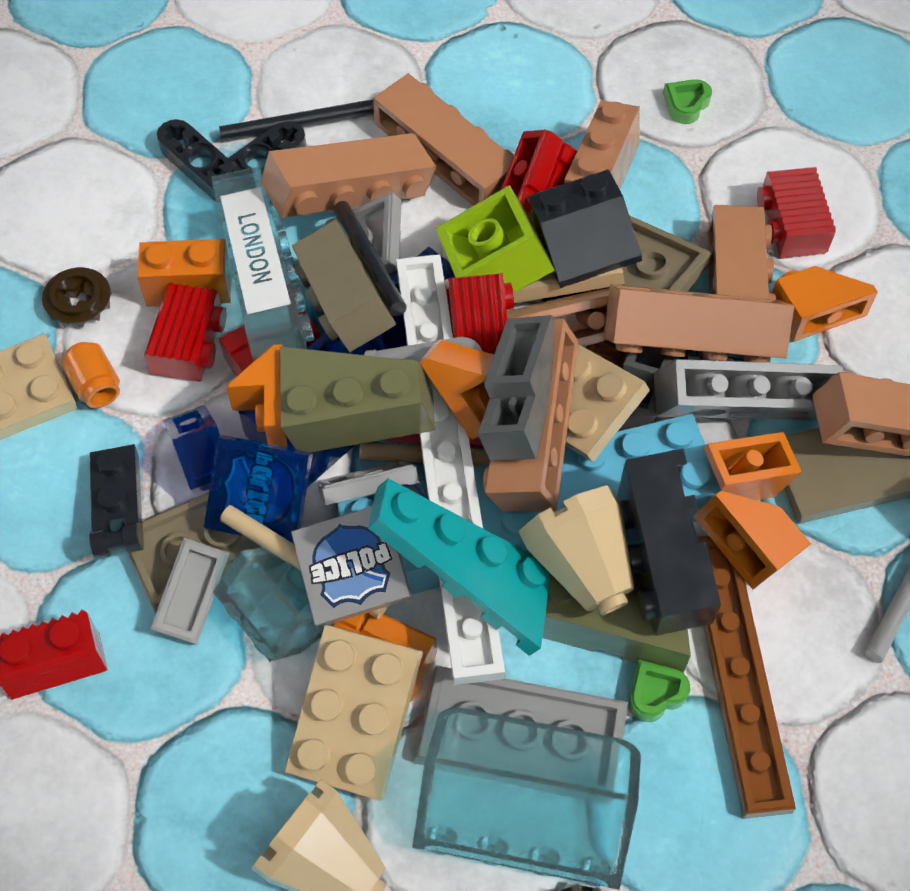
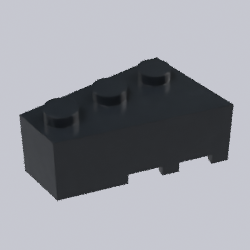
M684 448L626 459L617 493V499L623 510L632 575H637L641 588L637 593L640 613L645 621L651 620L655 636L713 624L721 606L706 541L699 542L690 516V512L698 511L695 495H684L680 478L681 468L687 464Z

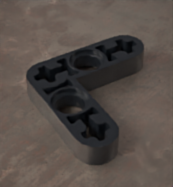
M174 119L164 122L157 131V139L162 154L219 204H222L220 196L262 186L260 182L265 166L252 168L247 165L250 160L259 157L267 160L269 151L307 147L304 129L298 123L291 121L280 122L229 158L184 120ZM182 139H183L184 145H185V149H184V150H183V146H182V144L179 142V140H182ZM204 156L212 159L204 167L191 165V162L198 157ZM218 174L220 175V179L225 183L221 186L219 183V178L217 176Z

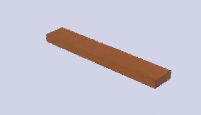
M709 536L698 537L699 542L706 541L721 602L713 624L705 625L703 628L743 819L793 814L796 810L745 580Z

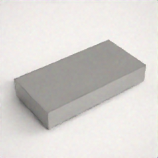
M184 538L151 630L197 645L229 553Z

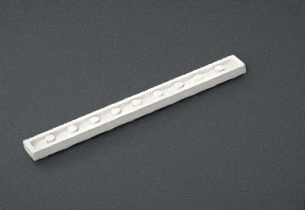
M440 254L396 259L400 295L407 306L406 311L403 313L407 346L453 338ZM423 369L433 389L436 431L419 433L428 500L483 528L468 434ZM439 578L453 684L460 685L505 679L499 629H494L480 617L483 611L464 595L455 598L441 587L443 582Z

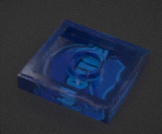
M227 435L217 437L204 528L244 536L220 520L223 511L229 505H232L294 544L291 532L301 529L313 453Z

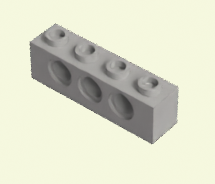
M676 359L654 372L656 416L679 417L693 413L694 417L817 420L812 395L827 383L833 375L843 372V365Z

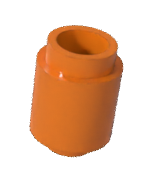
M79 342L67 350L61 361V366L78 398L82 402L87 403L91 408H101L115 401L120 394V388L118 387L120 380L101 345L93 342Z

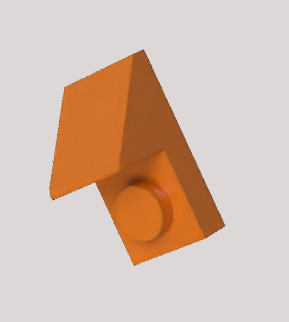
M440 340L433 344L420 361V364L470 439L473 440L479 437L478 431L490 400L486 388L481 383L486 380L494 355Z
M283 344L271 346L227 386L232 410L256 411L257 431L266 433L269 449L288 448V437L281 429L280 347H283Z

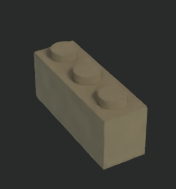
M337 219L292 245L299 260L298 263L293 265V268L306 288L311 286L305 292L317 313H325L318 317L332 341L339 337L348 351L351 352L396 325Z

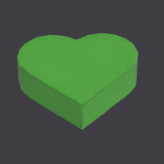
M699 79L665 83L663 95L673 120L681 124H691L697 121L701 110L709 106L712 96L711 86Z
M638 660L629 698L631 713L643 722H654L663 716L666 709L674 710L680 708L686 702L690 693L688 677L677 669Z

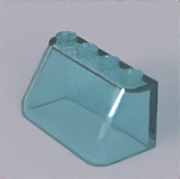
M466 708L446 709L437 717L424 762L412 848L430 851L437 855H450L480 861L491 866L499 865L529 871L540 876H553L583 882L594 887L603 886L620 890L638 807L641 754L633 744L616 737Z

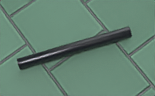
M370 99L219 126L221 140L225 142L259 136L274 125L285 121L296 122L304 128L374 115V101Z
M346 201L336 203L334 213L392 316L402 315L406 311L407 306L352 208Z

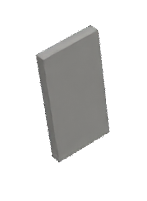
M435 665L416 751L415 764L613 802L628 702L511 679L454 685L452 669Z

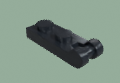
M135 444L90 452L92 531L89 533V540L93 557L95 559L110 557L112 551L126 549L128 553L143 550L139 454Z

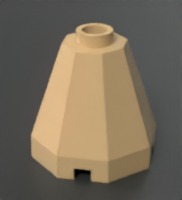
M608 485L576 494L564 500V508L555 513L549 508L539 513L518 531L530 553L585 610L592 611L598 608L601 615H606L628 603L625 595L634 589L623 510L614 491Z
M322 779L271 841L269 847L263 853L265 857L261 855L251 868L266 882L290 891H383L387 885L380 879L386 869L385 865L339 793Z

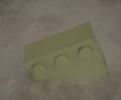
M280 347L281 429L299 454L436 431L433 389L419 361Z
M550 574L542 638L592 652L594 649L620 655L623 656V660L636 664L638 660H643L674 668L684 673L691 657L688 629L655 636L651 620L645 621L640 613L637 593L641 588L636 574L632 575L634 589L625 595L628 603L606 615H601L598 608L592 611L585 610L556 578Z

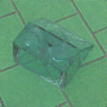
M263 547L240 551L213 593L223 604L228 615L237 621L253 641L255 648L269 662L301 654L322 637L324 626L320 628L315 626L302 572Z

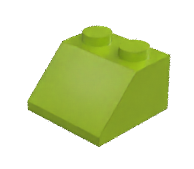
M510 185L436 227L456 278L503 273L504 283L511 282L513 291L517 292L555 271L529 216Z

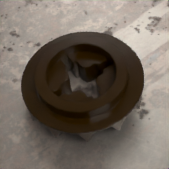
M76 267L64 270L49 280L43 290L42 303L51 320L59 321L65 328L70 324H77L83 328L86 321L91 319L99 321L101 312L110 309V296L112 292L107 279L101 273L90 268ZM84 292L86 301L79 300L76 305L72 306L69 298H77L80 293Z

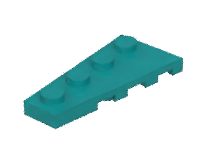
M389 478L381 483L376 490L368 529L419 569L425 565L430 568L443 582L441 587L455 598L464 595L483 611L480 617L497 630L503 626L518 638L516 646L528 656L540 650L551 573L527 551Z

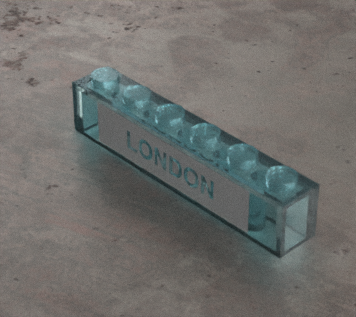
M260 166L211 177L253 361L258 359L273 345L283 344V347L307 349L306 342L314 340L308 314L299 315V312L306 311L301 286H291V284L299 283L298 276L293 268L295 266L293 257L284 259V257L292 256L286 231H281L285 230L283 220L260 183L262 178Z

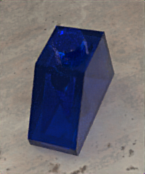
M203 405L164 419L163 423L190 490L199 487L201 491H205L222 485L221 480L229 471L230 461L217 424L206 406Z

